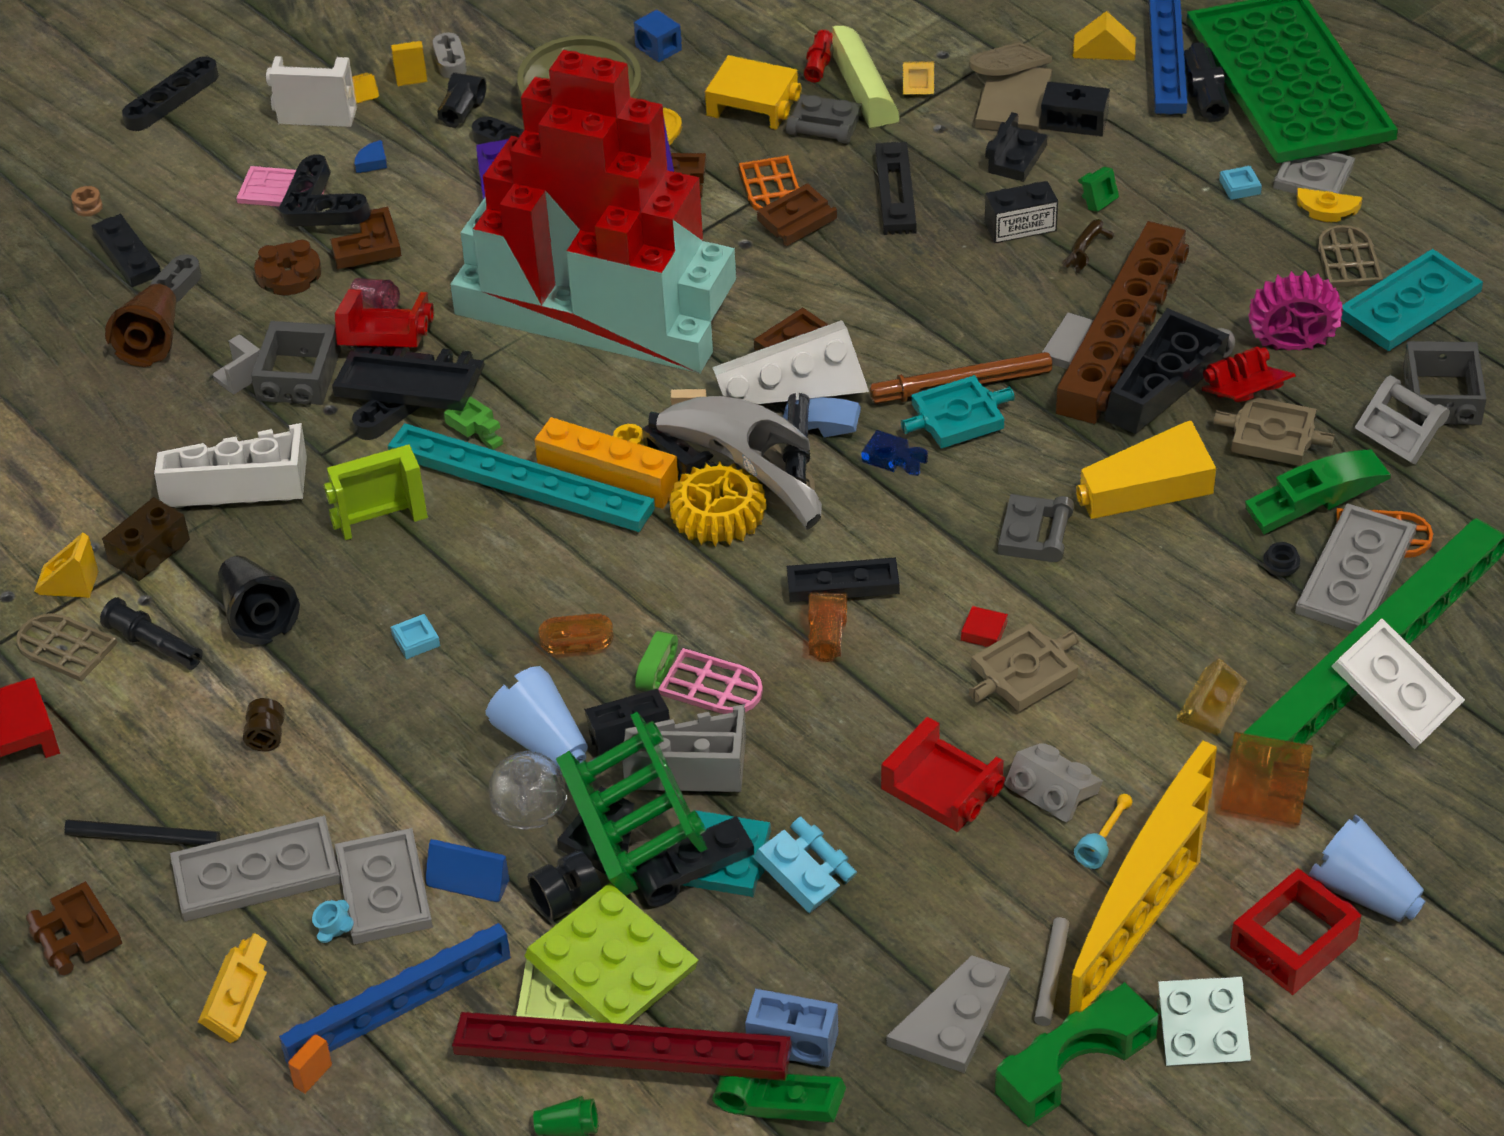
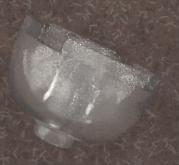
M522 751L505 757L493 770L489 781L491 810L495 816L497 814L503 818L504 824L512 828L524 830L540 828L548 824L547 819L556 812L559 816L567 802L565 780L560 768L552 759L539 752Z

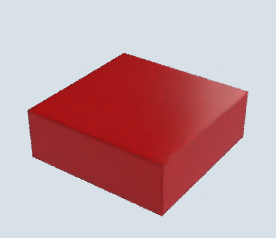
M972 606L961 631V641L986 647L993 645L1002 638L1008 623V614Z

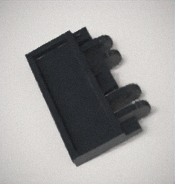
M357 346L355 351H350L332 385L334 396L363 400L373 399L380 402L463 411L485 363L484 360L473 359L472 352L464 350L460 353L456 363H453V352L451 349L446 348L442 349L435 361L434 355L410 352L409 347H397L393 355L390 356V347L376 346L373 354L371 348Z

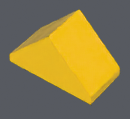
M1106 11L1074 35L1073 58L1135 60L1136 37Z
M422 41L391 45L397 86L428 82Z
M81 533L43 565L34 592L47 596L90 598L99 571L88 535Z

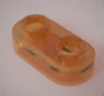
M602 614L553 617L544 621L538 630L540 646L550 654L599 651L607 648L614 638L613 624L607 616Z

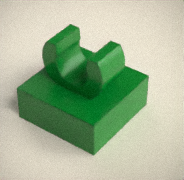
M1103 166L1096 172L1087 173L1078 179V183L1083 186L1084 193L1081 195L1086 200L1088 210L1098 212L1119 198L1113 168Z

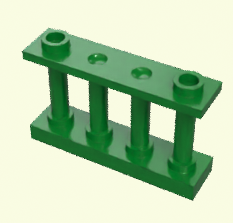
M638 712L630 715L638 734L587 763L585 760L579 762L570 751L556 758L608 879L625 896L638 889L632 876L637 871V866L682 840L689 838L700 852L708 849L701 835L706 832V828L695 810L690 812L659 746L660 743L664 742L662 734L653 721L646 723ZM646 748L652 761L651 764L602 792L594 790L591 783L596 781L595 776ZM658 777L660 778L666 791L665 794L616 822L607 820L605 813L610 810V805ZM672 807L674 808L680 821L678 825L629 853L626 850L621 851L618 843L623 841L622 836Z

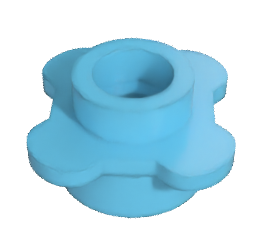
M328 900L321 903L315 909L312 922L319 930L317 939L321 943H328L333 937H338L350 931L353 927L354 920L348 915L349 904L345 900Z

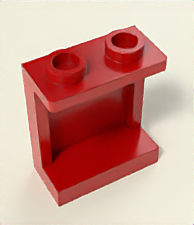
M348 289L335 312L337 345L418 347L422 336L427 335L428 324L433 323L434 305L433 303H428V292H420L412 309L363 308L362 289Z
M32 677L0 688V757L41 744L45 758L60 754L57 740L35 678Z
M927 716L881 764V789L958 833L968 821L972 822L977 818L983 804L991 796L996 797L1002 790L1005 783V777L1003 776L1004 760L996 756L987 765L940 739V723Z

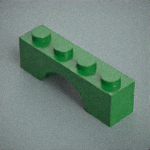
M1125 982L1112 991L1106 990L1096 998L1093 1004L1083 1011L1071 1013L1063 1021L1062 1025L1048 1034L1042 1033L1037 1036L1028 1048L1016 1056L1010 1055L1006 1057L996 1069L995 1094L1029 1127L1061 1105L1062 1079L1059 1073L1070 1060L1084 1054L1104 1053L1125 1061L1156 1040L1159 1014Z

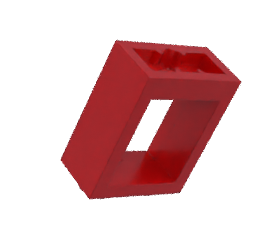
M1297 868L1233 922L1230 948L1290 994L1294 995L1357 940L1362 915L1357 912L1352 904L1342 901L1326 889L1321 882L1311 878ZM1294 900L1298 901L1332 927L1301 955L1297 954L1263 928L1264 925Z

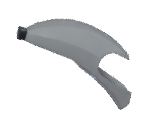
M725 396L696 397L674 404L661 413H649L648 427L650 430L661 431L673 437L717 451L734 460L735 463L776 493L797 516L806 530H809L821 520L822 502L818 499L816 492L763 458L764 453L770 447L779 443L789 444L806 451L810 450L809 439L792 423L777 413L743 399Z

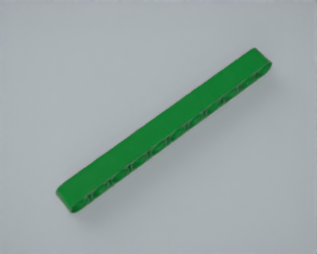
M1478 518L1473 519L1258 718L1240 737L1236 745L1235 754L1267 775H1272L1358 694L1331 666L1381 619L1410 645L1498 562L1504 554V533Z

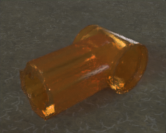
M810 592L808 612L810 626L809 655L817 658L819 662H832L834 658L841 656L843 627H846L847 593Z

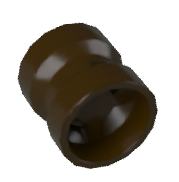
M269 698L255 699L248 704L246 710L247 723L243 730V742L246 746L256 751H271L280 745L282 737L281 726L285 716L284 707L276 700Z

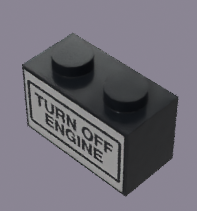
M1048 181L985 193V225L994 244L1057 231L1058 199Z

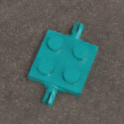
M975 375L912 394V406L918 416L901 420V427L904 434L924 428L931 433L940 448L951 446L1004 429L1005 418L998 410L997 405L1014 401V392L1010 386L991 392L981 385Z
M696 811L705 828L734 817ZM738 817L754 845V853L756 854L757 850L769 841L771 833L770 822ZM752 855L685 883L683 886L754 897L757 882L765 869Z

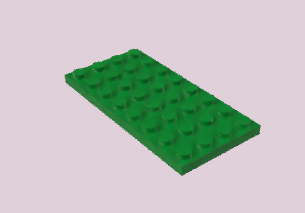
M1246 0L1187 11L1186 22L1198 41L1203 42L1204 46L1211 49L1216 67H1222L1226 85L1276 163L1397 140L1398 128L1309 0Z

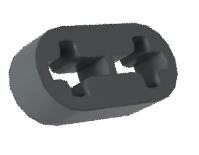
M193 255L175 257L152 280L151 285L162 284L169 287L174 292L177 303L201 278L198 259Z

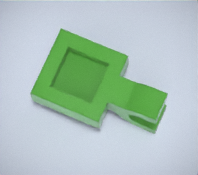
M471 396L463 411L448 409L444 412L445 423L466 437L477 433L484 445L492 450L503 444L502 438L495 434V431L500 428V422L493 418V412L490 408Z

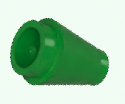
M579 1096L543 1108L542 1110H535L533 1113L535 1133L537 1136H589V1134L597 1133L599 1120L595 1100L584 1099L583 1096Z

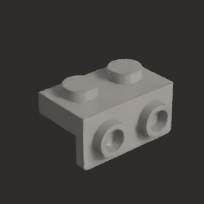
M1037 744L1016 752L1005 781V786L1064 822L1072 820L1079 801L1098 794L1103 780L1091 774L1092 771L1089 767L1067 760L1059 755L1060 752L1051 745Z

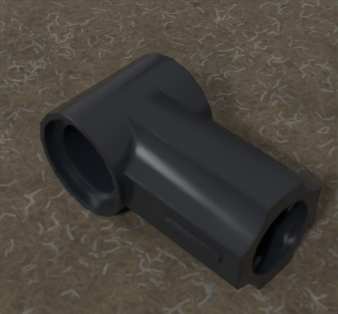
M453 73L448 82V93L437 110L438 119L442 120L447 127L457 128L459 124L464 122L474 104L481 105L483 103L487 89L486 79L479 76Z

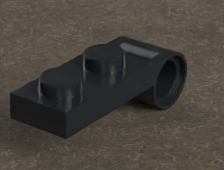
M737 816L706 828V832L701 835L708 848L707 850L700 852L690 839L686 838L637 866V871L632 875L647 903L652 907L663 906L677 897L681 885L754 855V845Z

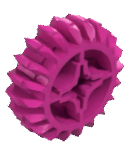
M1291 271L1289 277L1285 278L1277 274L1275 282L1265 281L1264 289H1256L1255 298L1251 299L1249 306V322L1255 338H1259L1262 346L1272 344L1276 351L1280 348H1284L1287 351L1302 350L1304 348L1313 350L1314 345L1317 343L1326 345L1327 337H1334L1336 328L1341 326L1343 312L1339 293L1332 286L1329 279L1322 280L1319 274L1309 277L1306 271L1300 276H1295Z

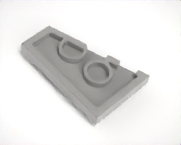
M975 956L969 957L886 1036L887 1046L965 1073L1010 979V968Z

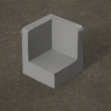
M240 334L229 340L233 361L213 373L214 381L233 395L253 383L251 375L260 352L258 347Z

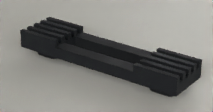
M907 142L876 143V163L884 235H888V231H891V235H895V231H898V234H902V230H905L906 234H909V230L916 234V215ZM888 169H891L892 173H895V169H898L901 174L904 203L891 204Z

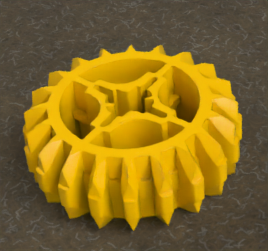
M721 461L717 466L710 467L705 463L703 469L692 467L690 474H681V479L679 482L674 483V488L669 498L671 518L673 523L676 524L679 533H685L688 540L698 538L701 545L707 541H712L715 547L718 542L726 541L730 545L735 538L744 541L746 533L754 534L755 528L762 525L766 510L765 490L758 479L752 474L750 475L744 468L738 470L735 463L725 467Z

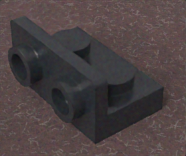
M1012 112L1006 122H1001L995 139L988 142L985 158L988 159V173L1024 182L1046 148L1048 135L1029 129L1018 128L1019 114Z

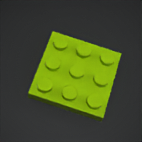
M608 883L527 947L525 958L597 1022L631 1024L693 972L699 961L611 883Z

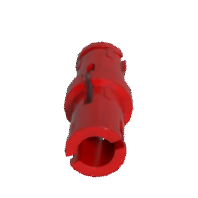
M828 30L817 31V34L814 36L813 45L807 51L806 57L808 62L804 69V77L810 82H819L823 78L825 66L831 60L830 49L833 43V34Z

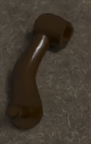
M1101 219L1093 220L1078 237L1072 248V253L1062 264L1067 268L1073 265L1076 272L1079 273L1089 263V258L1085 251L1093 239L1099 234L1112 239L1114 233L1102 228L1103 221Z

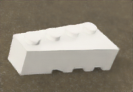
M842 320L713 367L723 396L743 399L755 404L788 401V397L793 393H796V400H799V393H804L809 398L869 392L847 327Z
M302 423L289 425L290 431L273 434L272 429L259 431V438L238 441L236 436L225 438L215 447L207 448L204 443L158 452L154 475L159 500L170 507L182 508L193 505L215 506L225 503H255L258 501L303 499L307 455Z

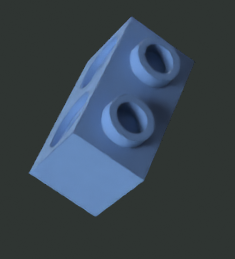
M755 989L745 1021L746 1033L791 1036L792 1049L790 1060L829 1067L838 1036V1004Z

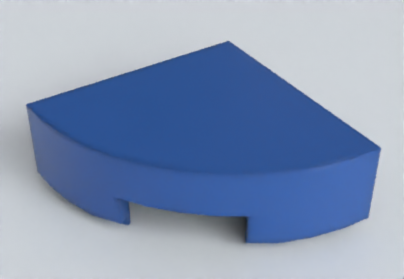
M382 140L366 145L357 153L354 161L356 173L387 168Z

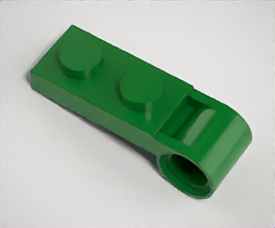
M787 1074L786 1080L721 1075L713 1094V1101L720 1109L731 1114L751 1115L762 1118L834 1122L846 1086L841 1077Z

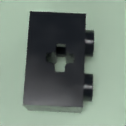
M1048 81L1041 103L1040 129L1103 137L1109 113L1110 88Z

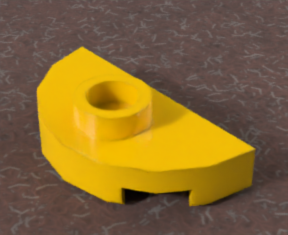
M1297 188L1296 196L1298 207L1308 211L1309 217L1323 222H1339L1341 217L1350 214L1352 216L1356 215L1362 206L1363 197L1304 188Z

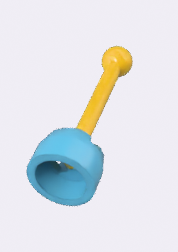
M1121 794L1118 796L1117 807L1099 834H1087L1080 839L1074 848L1075 858L1080 864L1090 869H1097L1102 866L1109 853L1105 838L1123 810L1131 807L1133 801L1130 795Z

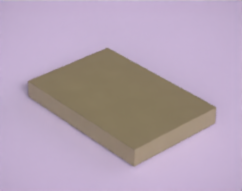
M1033 67L1008 75H988L975 119V128L998 131L1001 122H1006L1010 114L1014 112L1019 114L1018 128L1038 132L1041 120V103L1047 82L1052 80V69Z

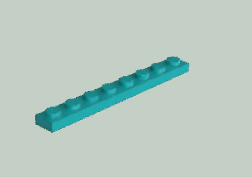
M404 423L387 445L388 450L410 444L419 465L637 532L641 531L655 510L654 498Z

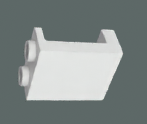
M275 56L272 67L267 68L266 82L272 88L271 108L272 111H276L278 124L351 127L357 110L349 58L337 57L333 69L284 67L282 56Z

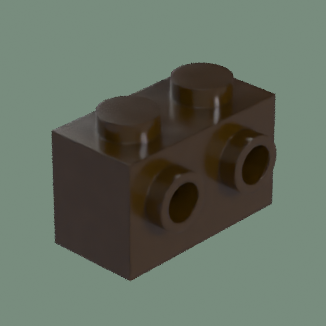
M153 497L104 536L102 540L109 564L135 580L140 581L173 553L181 549L190 540L184 514Z

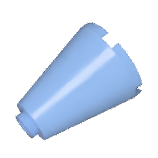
M541 666L530 667L514 676L518 680L516 684L510 689L504 684L490 700L486 709V716L489 718L488 720L491 725L558 771H561L556 758L568 751L579 762L586 760L587 756L585 753L588 745L551 676Z
M1354 815L1353 819H1349L1322 852L1324 854L1322 858L1323 864L1319 866L1315 863L1309 873L1311 878L1321 882L1329 891L1398 922H1401L1405 917L1412 921L1426 903L1421 898L1424 892L1421 885L1358 815Z

